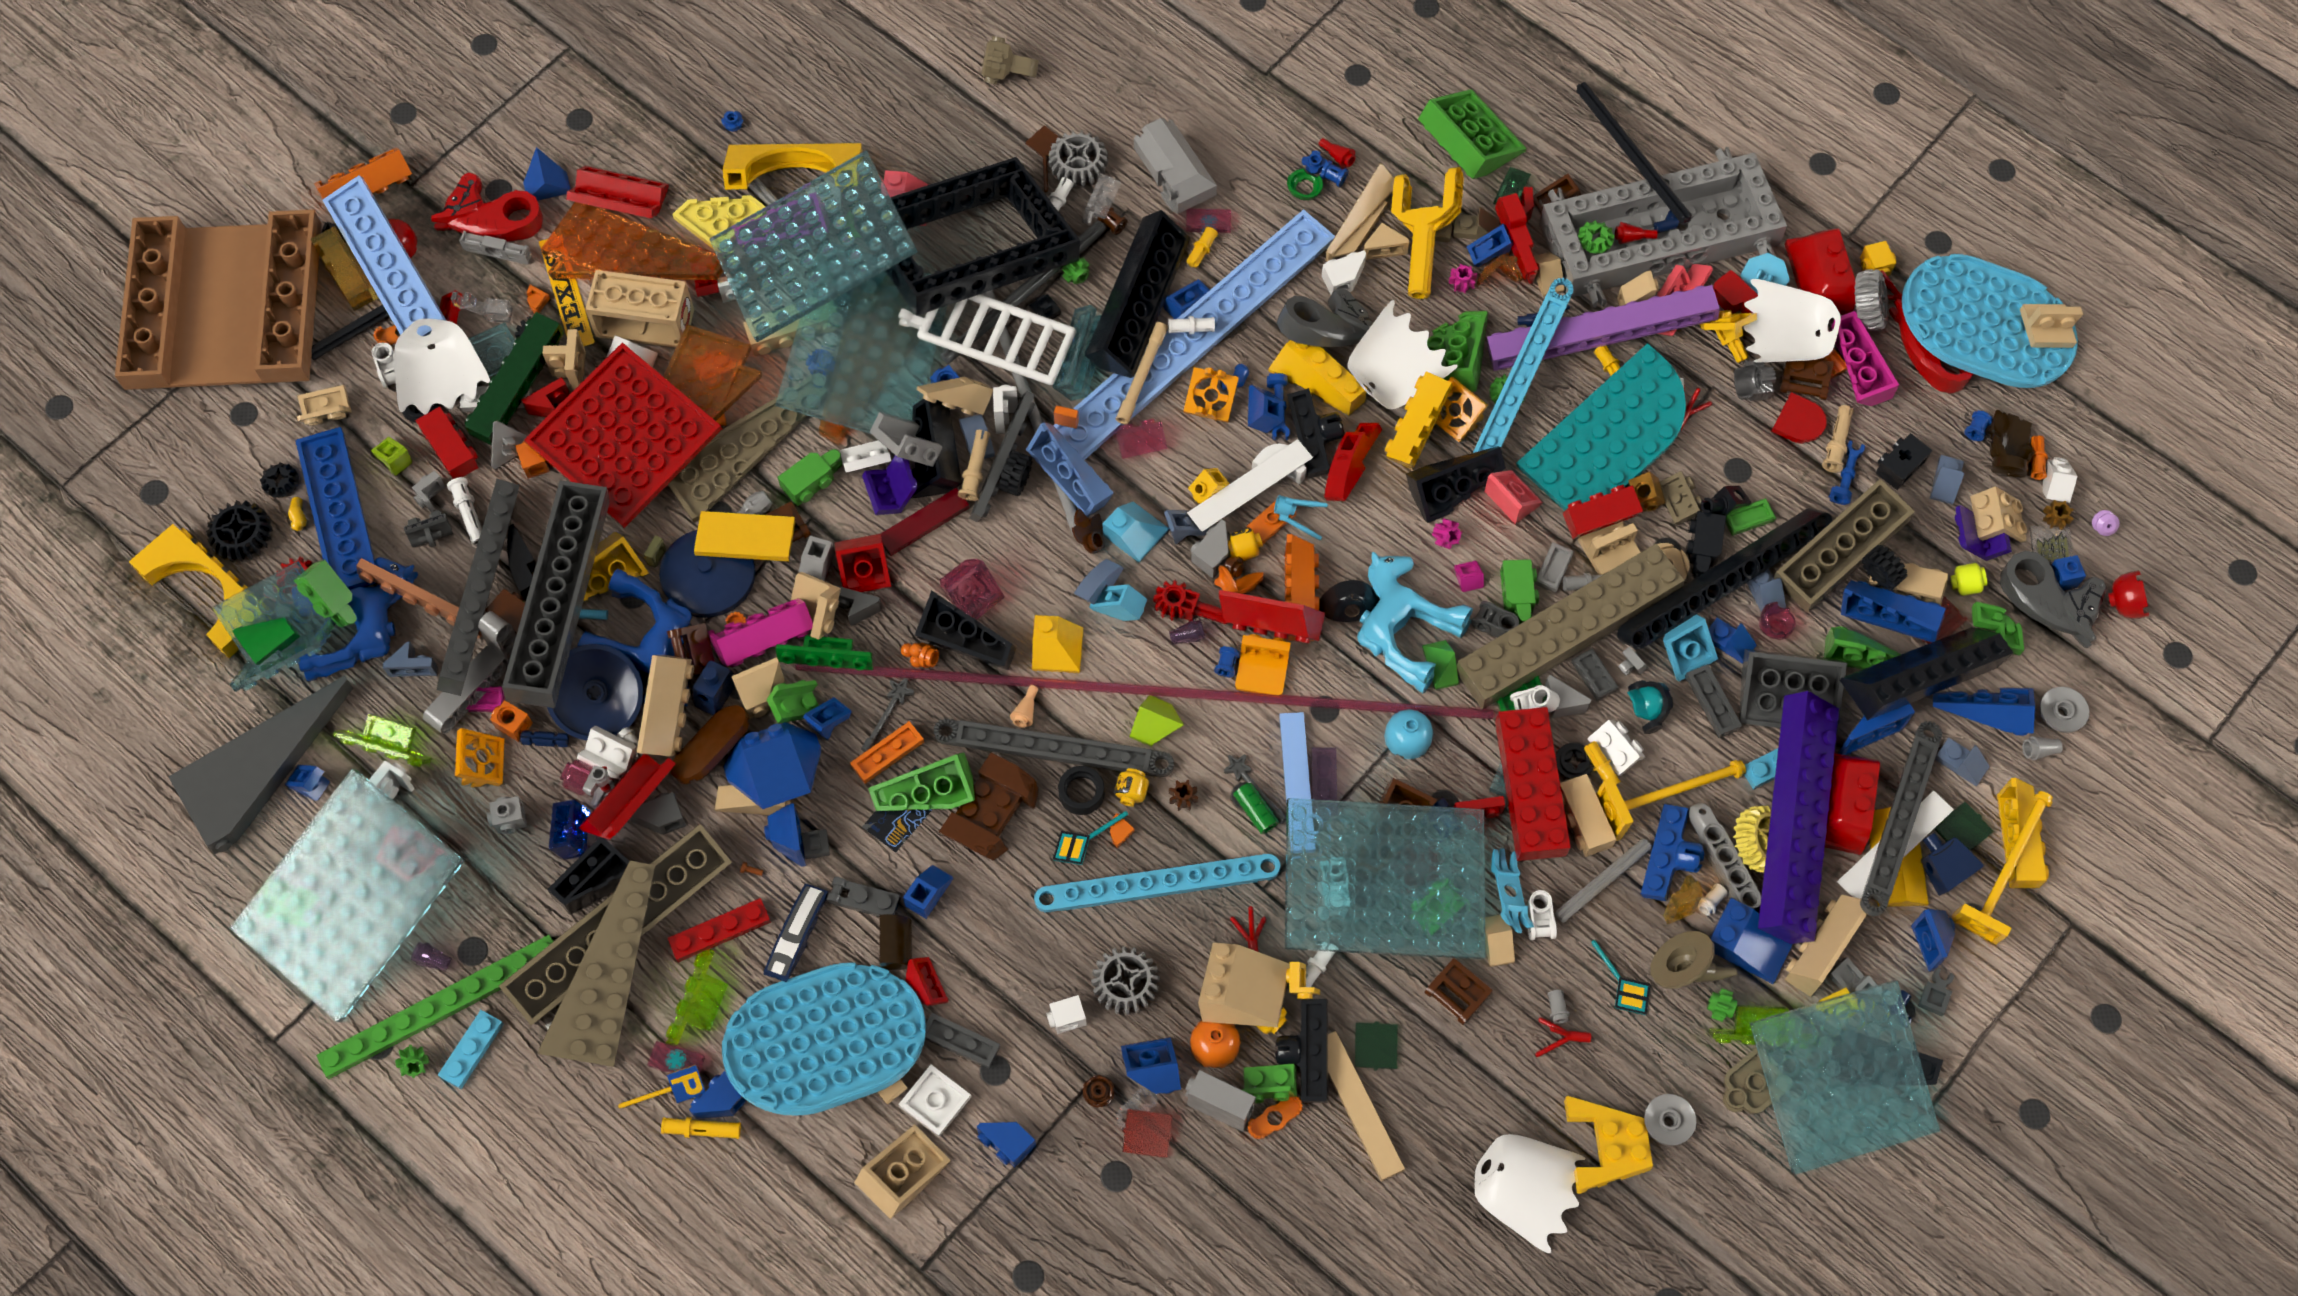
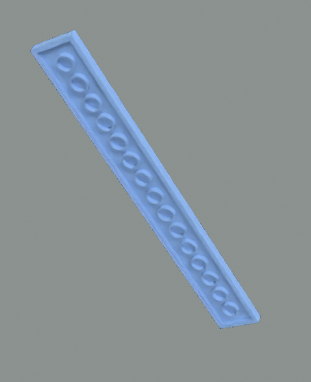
M1303 209L1177 319H1188L1189 316H1194V318L1214 317L1215 332H1194V334L1189 335V332L1169 334L1167 330L1138 396L1130 420L1330 246L1335 235ZM1113 373L1073 409L1078 410L1079 423L1077 429L1058 424L1053 425L1084 460L1124 426V424L1117 422L1115 418L1134 377L1129 378Z

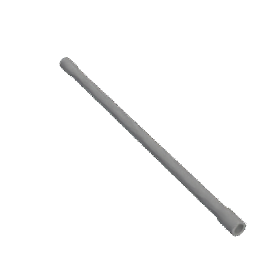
M992 290L982 293L984 296L995 299ZM989 307L988 312H990L994 308ZM1006 325L999 339L1005 356H1007L1012 345ZM1016 356L1014 363L1021 365L1018 356ZM1012 372L1020 396L1022 397L1026 391L1032 393L1026 377ZM1035 403L1034 409L1028 417L1036 433L1043 421ZM1054 482L1072 532V527L1076 526L1074 516L1077 509L1070 498Z

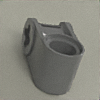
M1488 601L1481 602L1477 616L1471 620V625L1475 629L1497 638L1511 630L1505 629L1502 625L1508 624L1513 628L1519 625V619L1514 613L1497 607Z

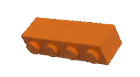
M396 147L369 159V164L360 163L352 166L348 170V174L344 172L336 173L330 176L331 178L328 179L327 183L323 184L320 180L314 183L321 198L324 199L360 175L364 178L372 193L380 194L388 190V185L394 182L401 184L409 179L408 176L412 172L402 153Z
M1287 534L1285 602L1305 605L1319 610V596H1315V589H1319V575H1315L1314 568L1319 567V553H1314V544L1293 534ZM1289 636L1288 640L1285 639V641H1295L1296 637Z

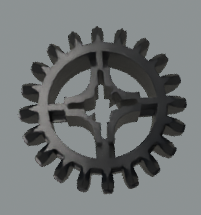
M236 500L234 506L227 503L226 509L218 508V515L211 514L213 521L207 522L209 530L206 531L208 544L224 560L228 558L234 562L238 559L243 562L245 557L252 560V554L257 553L261 555V547L268 548L265 541L272 540L270 533L273 532V527L270 525L271 519L267 516L265 510L257 504L253 503L251 505L246 500L241 504L240 501ZM245 518H247V519H252V520H255L256 522H255V523H251L250 521H244V519H245ZM228 539L229 541H234L235 544H228L223 542V540Z

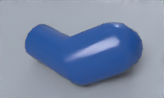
M1238 364L1235 367L1233 376L1239 377L1237 388L1242 387L1249 376V369L1244 364ZM1220 380L1222 391H1227L1226 385Z

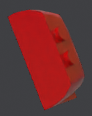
M1839 228L1818 231L1800 238L1786 239L1784 245L1798 289L1830 299L1837 307L1840 316L1853 312L1855 306V277Z
M1834 753L1825 848L1861 855L1872 831L1880 769L1878 759L1850 757Z

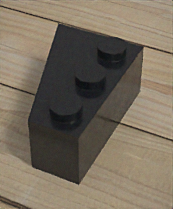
M600 837L547 890L552 898L571 915L614 892L629 860L607 840Z

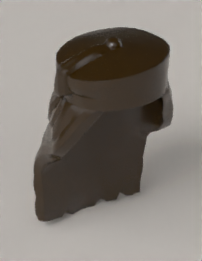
M2000 410L1995 411L1990 427L1992 439L1990 454L1993 459L1991 471L1993 473L2015 478L2027 476L2029 471L2028 463L2035 453L2029 445L2031 422L2024 419L2020 420L2019 416L2010 413H2002Z

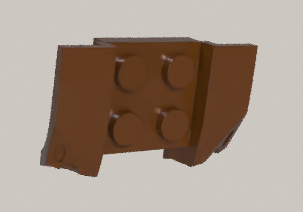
M990 753L978 771L980 777L974 784L975 800L961 805L956 813L951 812L939 833L984 857L995 860L1008 850L1002 839L999 838L1000 834L1022 801L1030 808H1035L1039 789L1035 779L1020 767Z

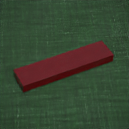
M957 488L951 490L882 532L883 546L890 556L970 508L969 504L965 499L958 496L959 490Z

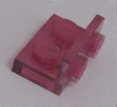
M1155 418L1141 421L1142 426L1134 428L1132 423L1119 426V431L1115 432V437H1117L1121 459L1167 449L1162 422L1155 423Z

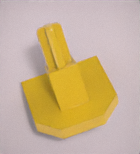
M1731 310L1719 311L1718 320L1701 323L1700 328L1703 330H1715L1722 346L1727 344L1736 362L1739 363L1748 358V353L1740 340V337L1743 336L1742 326L1756 321L1757 313L1732 314Z

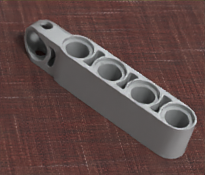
M1703 803L1691 806L1688 811L1690 822L1699 836V843L1703 845L1704 853L1720 883L1727 890L1729 899L1733 898L1746 905L1743 902V898H1748L1753 902V906L1748 907L1756 911L1761 904V894L1743 864L1742 859L1738 856V852L1726 830L1718 823L1710 807ZM1707 834H1714L1717 837V840L1714 841L1709 839ZM1719 855L1727 856L1729 862H1723ZM1731 877H1738L1741 880V884L1734 883Z

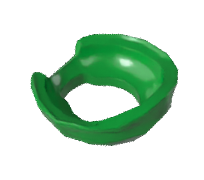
M1298 169L1288 176L1287 186L1292 196L1305 201L1319 195L1323 189V181L1320 176L1316 177L1308 174L1305 169ZM1303 180H1309L1313 183V191L1308 195L1299 193L1296 190L1298 183Z

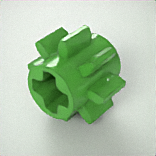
M1084 257L1079 258V261L1062 266V271L1064 272L1062 276L1068 283L1072 281L1073 284H1081L1089 277L1090 270L1088 267L1090 264Z
M1721 988L1719 994L1712 992L1707 1005V1010L1712 1011L1711 1018L1723 1022L1725 1017H1733L1738 1002L1732 999L1733 992Z
M410 1044L404 1050H399L400 1058L396 1059L395 1063L396 1067L400 1068L401 1076L407 1074L415 1078L421 1072H426L423 1064H428L429 1059L428 1055H424L422 1046L416 1048Z

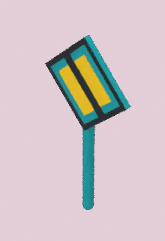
M1124 811L1089 835L1061 831L1053 861L1083 865L1089 840L1126 817L1128 812Z
M1592 940V945L1618 980L1614 1008L1646 1015L1651 984L1622 978L1598 943Z

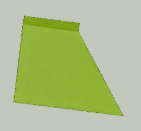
M1149 695L1139 707L1130 738L1152 747L1154 743L1184 724L1172 704Z

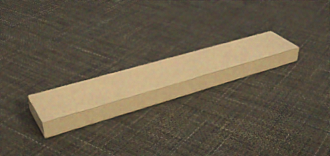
M1334 1031L1328 1034V1076L1382 1182L1403 1172L1405 1168L1337 1032Z

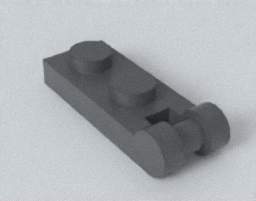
M834 877L831 884L833 889L831 893H828L826 901L836 906L880 917L883 914L895 915L901 897L899 894L850 882L840 877ZM842 890L849 891L847 898L841 896Z

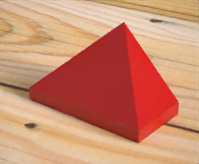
M930 958L910 959L908 961L905 981L915 991L921 1003L927 1006L946 1004L948 998Z

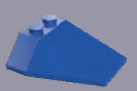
M787 722L773 724L765 730L750 732L742 737L734 746L723 768L726 778L732 786L759 807L766 809L811 793L821 746L816 734Z

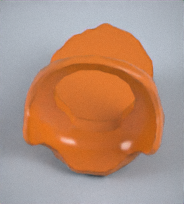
M1221 565L1218 567L1219 577L1214 580V584L1221 587L1224 591L1245 594L1253 591L1262 582L1264 572L1251 573L1234 580L1228 569Z

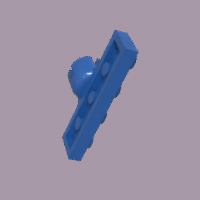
M1664 804L1641 890L1642 897L1667 902L1675 871L1682 870L1693 873L1700 871L1702 864L1699 863L1704 860L1703 845L1683 840L1688 820V808Z

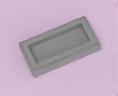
M1552 542L1534 584L1557 593L1574 550Z

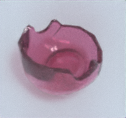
M1778 602L1766 604L1759 616V627L1762 633L1772 639H1786L1790 637L1796 628L1795 618L1790 613V609L1779 607Z

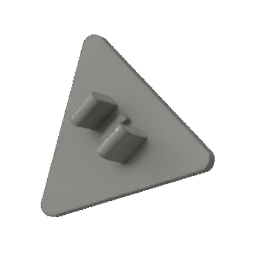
M494 421L491 467L496 469L516 457L518 453L515 445L521 444L528 435L499 421Z

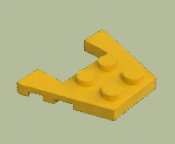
M1571 1096L1565 1097L1564 1104L1567 1122H1594L1600 1167H1576L1574 1174L1577 1194L1587 1192L1590 1188L1596 1186L1599 1188L1607 1185L1608 1182L1618 1179L1623 1180L1652 1169V1156L1644 1118Z

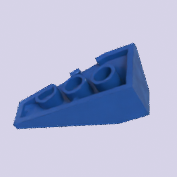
M2000 688V693H1988L1986 689H1982L1973 695H1968L1963 691L1933 694V707L2015 735L2023 736L2028 733H2034L2035 699L2033 688Z

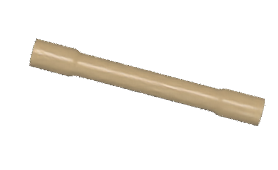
M1156 322L1134 379L1115 419L1121 424L1127 425L1129 423L1151 365L1167 333L1168 326L1162 322Z

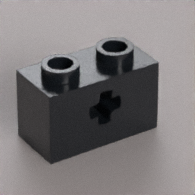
M1911 433L1905 439L1899 438L1892 447L1894 450L1890 454L1884 453L1877 462L1879 467L1876 474L1896 490L1927 461L1933 451Z

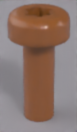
M747 862L742 863L740 873L744 874L746 871L762 876L763 870L748 866Z

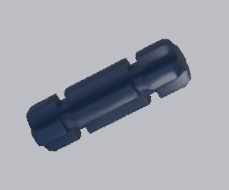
M524 730L521 732L520 742L523 745L535 743V746L554 747L558 745V747H567L569 736L567 733L555 735V732L535 731L532 733V731Z

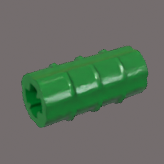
M1246 783L1234 792L1233 796L1238 801L1239 806L1243 808L1246 816L1250 818L1261 835L1268 833L1279 824L1273 811L1270 810L1266 801L1263 800L1259 791L1256 790L1252 783Z

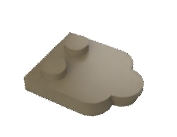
M1757 1046L1725 1074L1724 1086L1727 1090L1723 1094V1104L1731 1112L1738 1113L1745 1110L1750 1114H1760L1790 1090L1793 1085Z

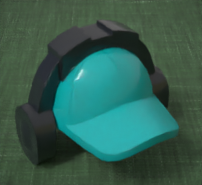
M1641 680L1628 686L1627 694L1632 700L1635 715L1650 720V722L1642 727L1644 734H1651L1660 730L1663 727L1662 723L1673 708V697H1671L1670 690L1664 683Z

